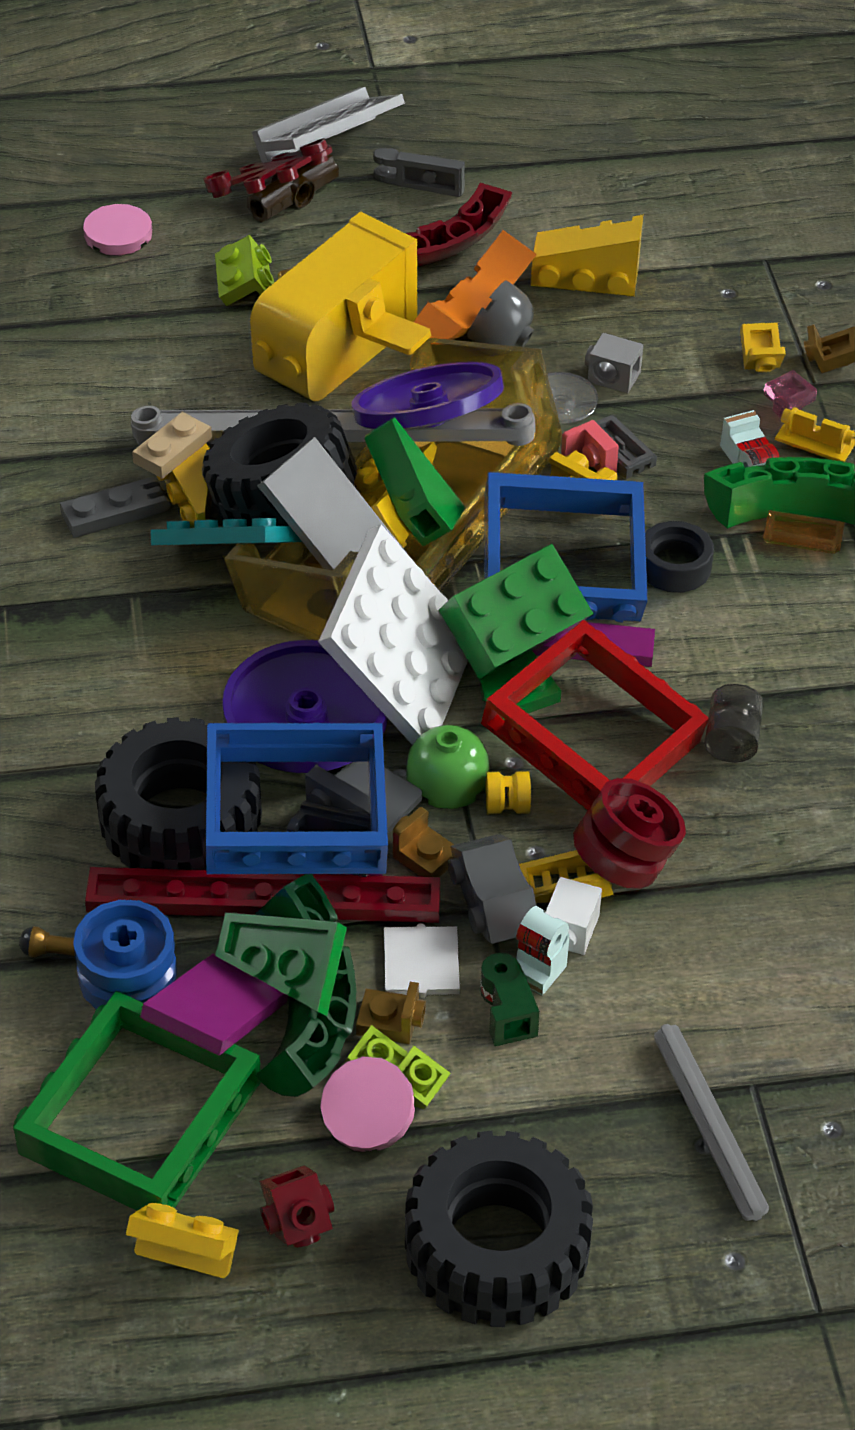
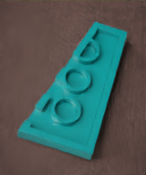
M254 518L250 527H247V519H224L223 527H218V520H195V528H190V521H167V529L151 530V545L302 542L290 526H276V518Z

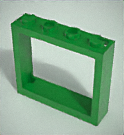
M116 991L106 1005L102 1004L96 1009L90 1026L82 1037L75 1038L71 1042L64 1061L55 1072L52 1071L45 1077L39 1094L29 1107L25 1106L18 1113L13 1125L18 1154L136 1211L150 1203H159L175 1208L261 1083L255 1076L261 1071L260 1055L236 1044H233L221 1055H216L140 1018L143 1002ZM122 1028L225 1074L153 1179L48 1130L49 1126Z

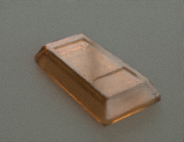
M769 510L763 539L770 544L835 554L841 548L845 522Z

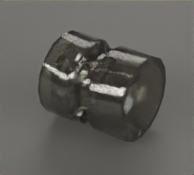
M727 684L717 688L712 693L704 744L706 750L713 757L721 761L737 763L749 760L757 753L764 702L762 696L755 689L741 684Z

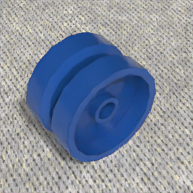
M116 900L102 904L86 914L76 928L73 947L77 962L78 982L83 997L95 1009L102 1004L106 1005L116 991L145 1003L176 980L177 963L174 954V932L169 919L157 907L139 900Z

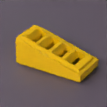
M577 850L519 864L526 881L533 888L536 903L550 902L557 883L552 882L551 875L559 874V877L570 879L569 873H577L578 878L570 880L602 888L601 898L614 895L611 882L596 873L587 875L586 872L593 870L581 859ZM542 875L543 886L535 888L533 876Z

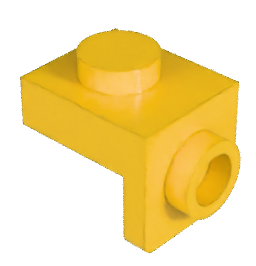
M778 322L742 324L740 335L744 369L770 372L780 368L786 353L785 347H780Z

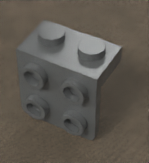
M352 762L347 764L336 775L315 765L305 775L306 801L370 814L368 762ZM384 768L388 835L394 829L397 822L402 817L407 816L421 802L422 790Z

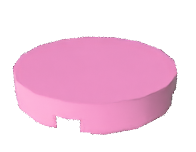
M128 204L103 206L94 210L86 217L83 226L84 238L87 245L92 249L93 245L100 248V253L119 256L131 254L140 250L141 244L145 243V241L148 244L151 240L152 221L146 212Z
M361 1057L348 1061L332 1073L323 1088L320 1108L324 1124L339 1143L354 1151L365 1152V1150L371 1151L388 1148L405 1135L413 1121L415 1111L414 1092L411 1083L398 1066L383 1058Z

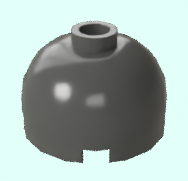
M506 280L489 297L492 301L486 309L481 308L467 334L470 342L489 353H507L517 344L524 347L534 333V329L530 327L534 316L532 303L526 294Z

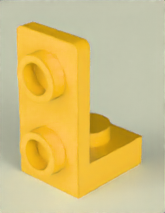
M368 279L346 298L354 335L406 355L413 354L431 337L430 328L386 312L380 282Z

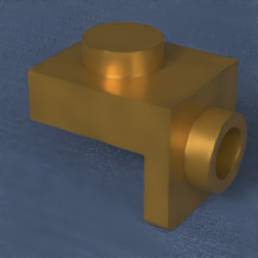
M814 324L807 326L809 340L804 341V348L809 361L816 360L821 373L848 366L855 362V326L822 338Z

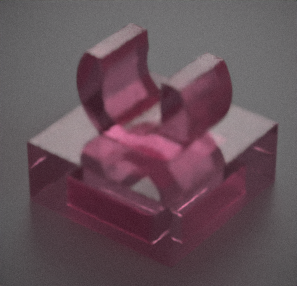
M792 370L765 383L764 395L774 403V413L782 417L785 408L792 410L793 407L802 410L804 406L816 401L817 389Z

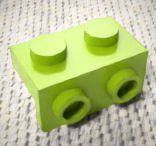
M250 234L233 244L224 246L219 252L215 253L218 294L226 306L254 291L261 295L263 291L274 283L269 264L272 262L271 256L263 244L258 245Z

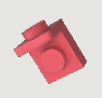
M594 420L573 427L562 434L561 454L566 457L576 450L585 455L589 461V466L594 467L597 471L607 467L617 473L619 445Z

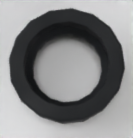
M684 521L658 523L645 532L646 573L649 584L666 592L683 593L695 590L706 583L711 574L714 555V543L708 533L700 527ZM667 549H679L689 552L697 560L686 564H672L661 560L654 554Z

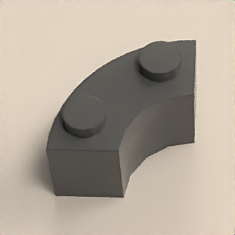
M496 834L450 846L453 858L448 859L449 874L454 885H461L469 907L468 917L473 932L475 934L482 933L491 944L516 938L520 923L527 912L536 906L533 888L528 884L521 872L512 840L501 834Z

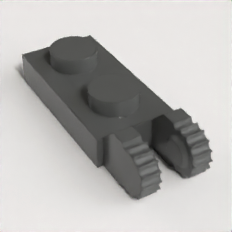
M386 147L373 151L374 162L380 165L383 164L374 169V178L377 181L456 197L462 196L465 190V162L406 152L399 153L396 149H387Z

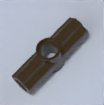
M327 155L328 161L322 164L309 166L307 163L297 169L299 177L290 182L279 183L276 173L272 178L271 184L267 185L264 190L247 197V208L251 211L253 218L262 223L292 204L298 208L307 206L313 199L317 189L339 177V167L335 163L333 156Z

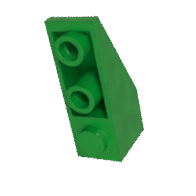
M394 417L366 434L364 440L397 514L422 547L452 531L466 507L397 419Z

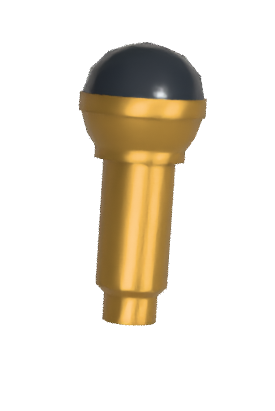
M35 926L25 929L19 938L20 949L29 957L47 954V952L75 956L74 938L50 935L45 930Z

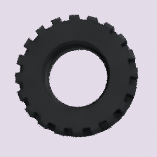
M296 403L295 406H289L288 404L278 405L275 409H264L258 411V414L250 418L247 416L239 420V424L234 427H228L222 432L220 438H215L210 445V449L205 453L202 466V475L222 521L224 519H247V527L252 526V519L276 518V526H289L257 485L314 437L353 485L357 475L356 462L337 416L319 405L313 404L309 406L306 403Z
M179 717L167 718V722L157 724L156 721L145 723L142 730L136 732L133 729L122 736L121 744L115 742L105 753L106 758L98 766L95 793L101 835L106 840V846L116 857H120L121 862L129 868L206 870L207 800L192 807L181 809L162 808L147 801L163 791L175 788H191L207 793V725H205L202 719L191 718L190 721H180ZM221 762L220 832H258V827L261 825L262 807L260 772L256 762Z
M492 1131L477 1132V1138L468 1140L465 1135L452 1140L449 1150L446 1151L443 1147L438 1148L428 1157V1166L424 1164L418 1168L413 1176V1187L408 1189L405 1202V1250H407V1264L410 1273L417 1277V1286L426 1297L431 1298L436 1295L437 1307L447 1314H452L454 1310L461 1312V1320L472 1324H477L478 1319L490 1321V1327H505V1321L516 1320L518 1325L534 1322V1313L540 1311L543 1316H547L559 1308V1299L567 1300L577 1290L578 1280L584 1277L588 1265L593 1227V1203L591 1194L585 1189V1180L581 1173L574 1167L569 1169V1159L559 1150L555 1149L551 1153L546 1150V1142L532 1137L530 1141L520 1139V1133L506 1131L505 1136H493ZM501 1205L527 1214L539 1225L543 1232L533 1242L521 1248L495 1251L472 1244L461 1236L453 1225L464 1214L476 1208Z

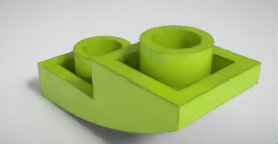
M372 1025L342 1064L344 1065L348 1061L361 1057L383 1058L398 1066L412 1085L414 1106L425 1110L451 1074L416 1046H413L408 1053Z

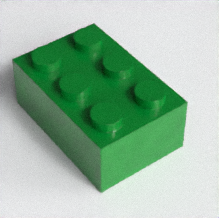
M553 544L454 595L439 609L440 614L479 680L570 631L582 620H586L593 614Z

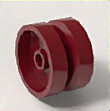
M616 778L605 783L591 805V809H588L573 832L574 846L581 859L596 874L611 883L625 888L642 889L653 884L666 864L667 859L674 854L686 834L684 819L678 809L662 793L647 784L633 779Z

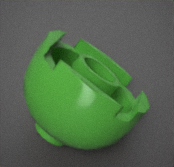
M458 725L432 727L422 733L409 750L406 780L422 790V796L428 798V804L431 806L449 809L467 806L476 801L478 793L483 789L484 792L486 790V772L490 771L489 755L483 742L466 728Z

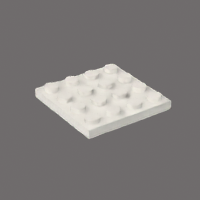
M378 525L368 530L318 642L413 745L422 733L432 727L443 725L468 660L439 612V609L448 599L441 594L424 574L423 570L414 563L382 525Z

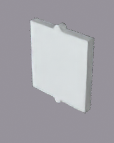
M419 923L416 927H384L385 992L407 995L409 983L412 981L419 983V998H425L427 995L460 994L457 926L425 927L424 924Z

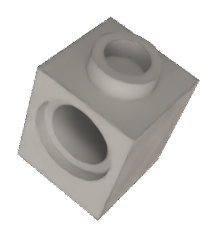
M602 333L595 346H589L585 356V366L589 367L588 382L629 393L641 373L644 344Z

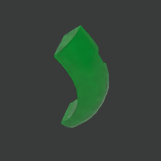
M779 457L768 458L765 465L745 468L743 463L739 462L704 473V495L709 509L715 518L727 529L751 520L777 516L818 517L855 525V465L853 463L819 458Z

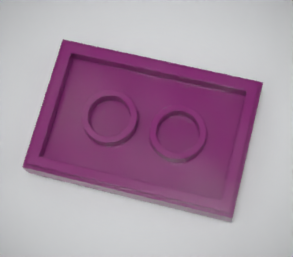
M213 953L143 1003L140 1018L216 1055H221L287 1003L288 995L218 958Z

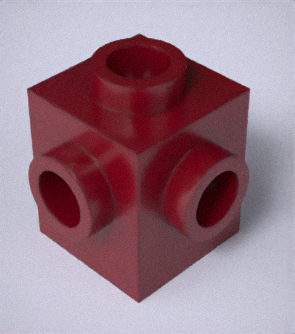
M303 1165L259 1181L266 1202L265 1206L260 1207V1212L269 1235L275 1234L287 1246L292 1244L293 1247L298 1248L319 1241L321 1233L333 1229L329 1214L334 1212L335 1209L329 1189L325 1184L320 1185L317 1173L307 1166Z

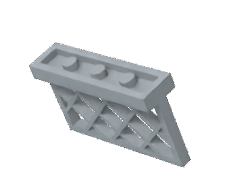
M359 87L254 130L252 135L262 163L271 162V158L278 154L296 152L300 150V147L321 138H330L376 118V115L403 105L405 101L402 94L369 98L366 87Z

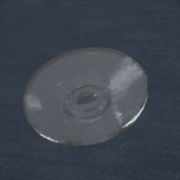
M553 372L533 379L525 389L524 401L526 405L532 408V413L536 417L552 423L566 424L578 422L590 416L596 409L598 394L595 387L581 376L566 372Z

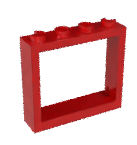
M582 620L487 698L481 724L588 810L591 809V805L605 783L610 780L516 705L576 654H579L675 730L668 739L623 778L633 779L649 786L653 785L700 743L709 717L698 706L690 703L673 690L666 681L658 678L641 665L634 656L627 654L609 640L602 631L595 629L588 622Z

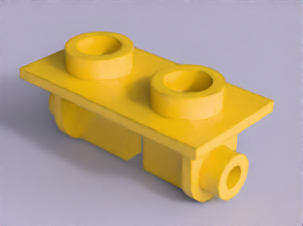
M793 407L792 410L785 408L781 417V422L784 424L775 436L776 441L830 460L846 461L855 446V431L850 430L849 425H843L824 418L820 427L816 425V415L801 411L796 407Z

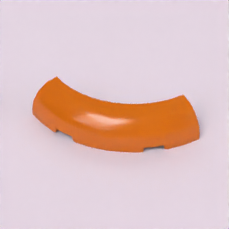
M502 230L474 267L477 274L473 278L467 276L464 280H461L449 292L445 300H438L433 303L427 302L414 320V323L430 328L431 337L426 342L446 343L466 334L481 308L486 309L492 301L489 297L499 285L506 280L514 284L537 254Z

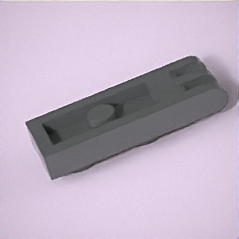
M155 477L60 502L61 514L73 538L164 513L171 507L169 499Z

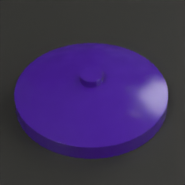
M484 362L440 364L405 372L375 383L357 394L352 400L351 405L356 423L366 428L376 429L394 417L404 429L432 428L462 417L492 402L503 392L504 383L500 368L493 364Z
M319 640L288 641L269 646L254 653L234 670L227 681L223 693L224 723H382L384 733L388 718L318 642ZM352 762L258 763L285 772L308 773L315 765L329 771Z

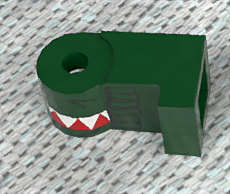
M494 953L488 956L481 966L480 990L483 999L492 1005L490 1007L489 1033L494 1046L538 1037L540 1011L520 963L515 957L506 953Z

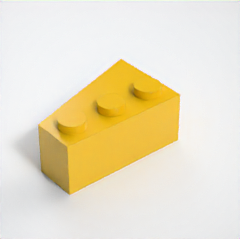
M643 215L633 216L632 221L612 224V220L602 221L600 226L580 229L578 225L537 232L533 251L537 255L532 260L531 286L635 296Z

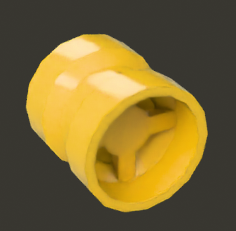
M516 771L512 776H503L500 772H486L487 814H501L503 810H514L517 814L530 813L531 783L529 771ZM505 787H507V798H505Z

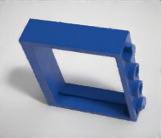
M488 472L484 492V579L500 571V508L629 516L632 589L578 586L593 612L585 621L606 619L615 620L623 623V621L641 622L647 604L643 482Z
M208 723L206 874H386L388 835L382 723ZM221 762H368L371 832H220Z

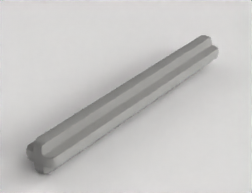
M669 1024L662 1025L661 1029L654 1034V1039L741 1216L746 1221L753 1220L755 1222L762 1219V1216L768 1213L769 1205L679 1027Z

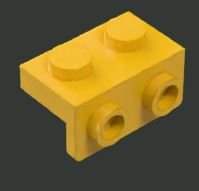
M150 1203L130 1215L126 1230L127 1236L137 1238L134 1249L137 1255L220 1278H225L230 1273L239 1229L224 1226V1223L219 1219L208 1216L190 1217L177 1213V1210L171 1206L159 1203Z

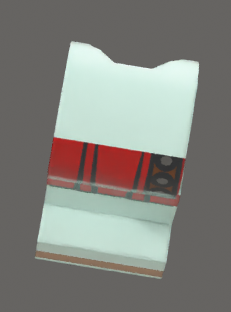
M754 410L726 417L723 421L720 446L733 464L742 462L745 468L765 465L768 458L780 457L776 447L768 442L759 428L760 418Z
M534 906L524 916L517 930L516 939L519 943L516 959L521 965L530 989L543 996L567 967L570 934H568V923L559 918H553L544 913L543 909Z

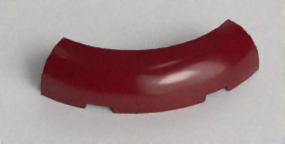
M480 182L476 191L459 208L458 213L445 222L438 220L419 226L416 232L406 233L417 239V267L450 258L481 240L500 220L513 192Z

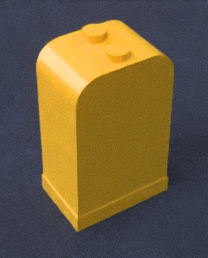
M361 211L351 218L347 225L269 286L258 297L250 317L252 356L255 370L312 401H320L386 348V346L354 335L352 331L346 298L366 280L372 279L380 282L387 313L414 322L417 318V239Z

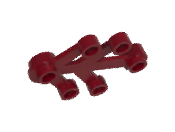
M321 138L300 147L301 151L278 154L271 158V162L245 165L239 169L240 175L231 177L229 170L212 173L204 177L203 180L207 192L212 193L213 198L230 194L232 192L231 186L241 182L244 183L247 194L256 193L266 188L264 180L276 173L279 183H286L299 177L297 169L307 163L309 166H315L328 161L327 155L333 152L332 147L327 145L325 138Z

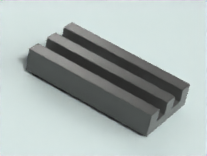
M613 414L596 421L619 445L617 471L625 479L632 477L634 470L638 474L643 472L645 465L649 468L656 466L657 455ZM605 427L609 429L615 435V437L611 433H609L605 429ZM625 445L637 456V458L627 448H625Z

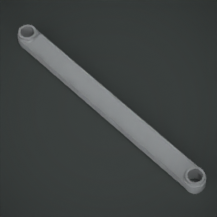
M515 403L505 408H479L437 427L405 429V431L414 442L506 441L514 446H522L534 439L536 426L532 408L526 404ZM142 406L131 414V428L133 437L138 445H141L177 415L184 412L211 426L212 439L208 442H213L215 438H220L222 432L228 427L236 426L239 424V420L247 416L249 418L255 416L261 410H159L155 406ZM328 409L341 422L348 442H365L364 437L366 434L374 430L357 424L352 409Z

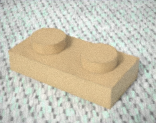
M181 412L132 451L133 463L163 479L212 439L211 426Z

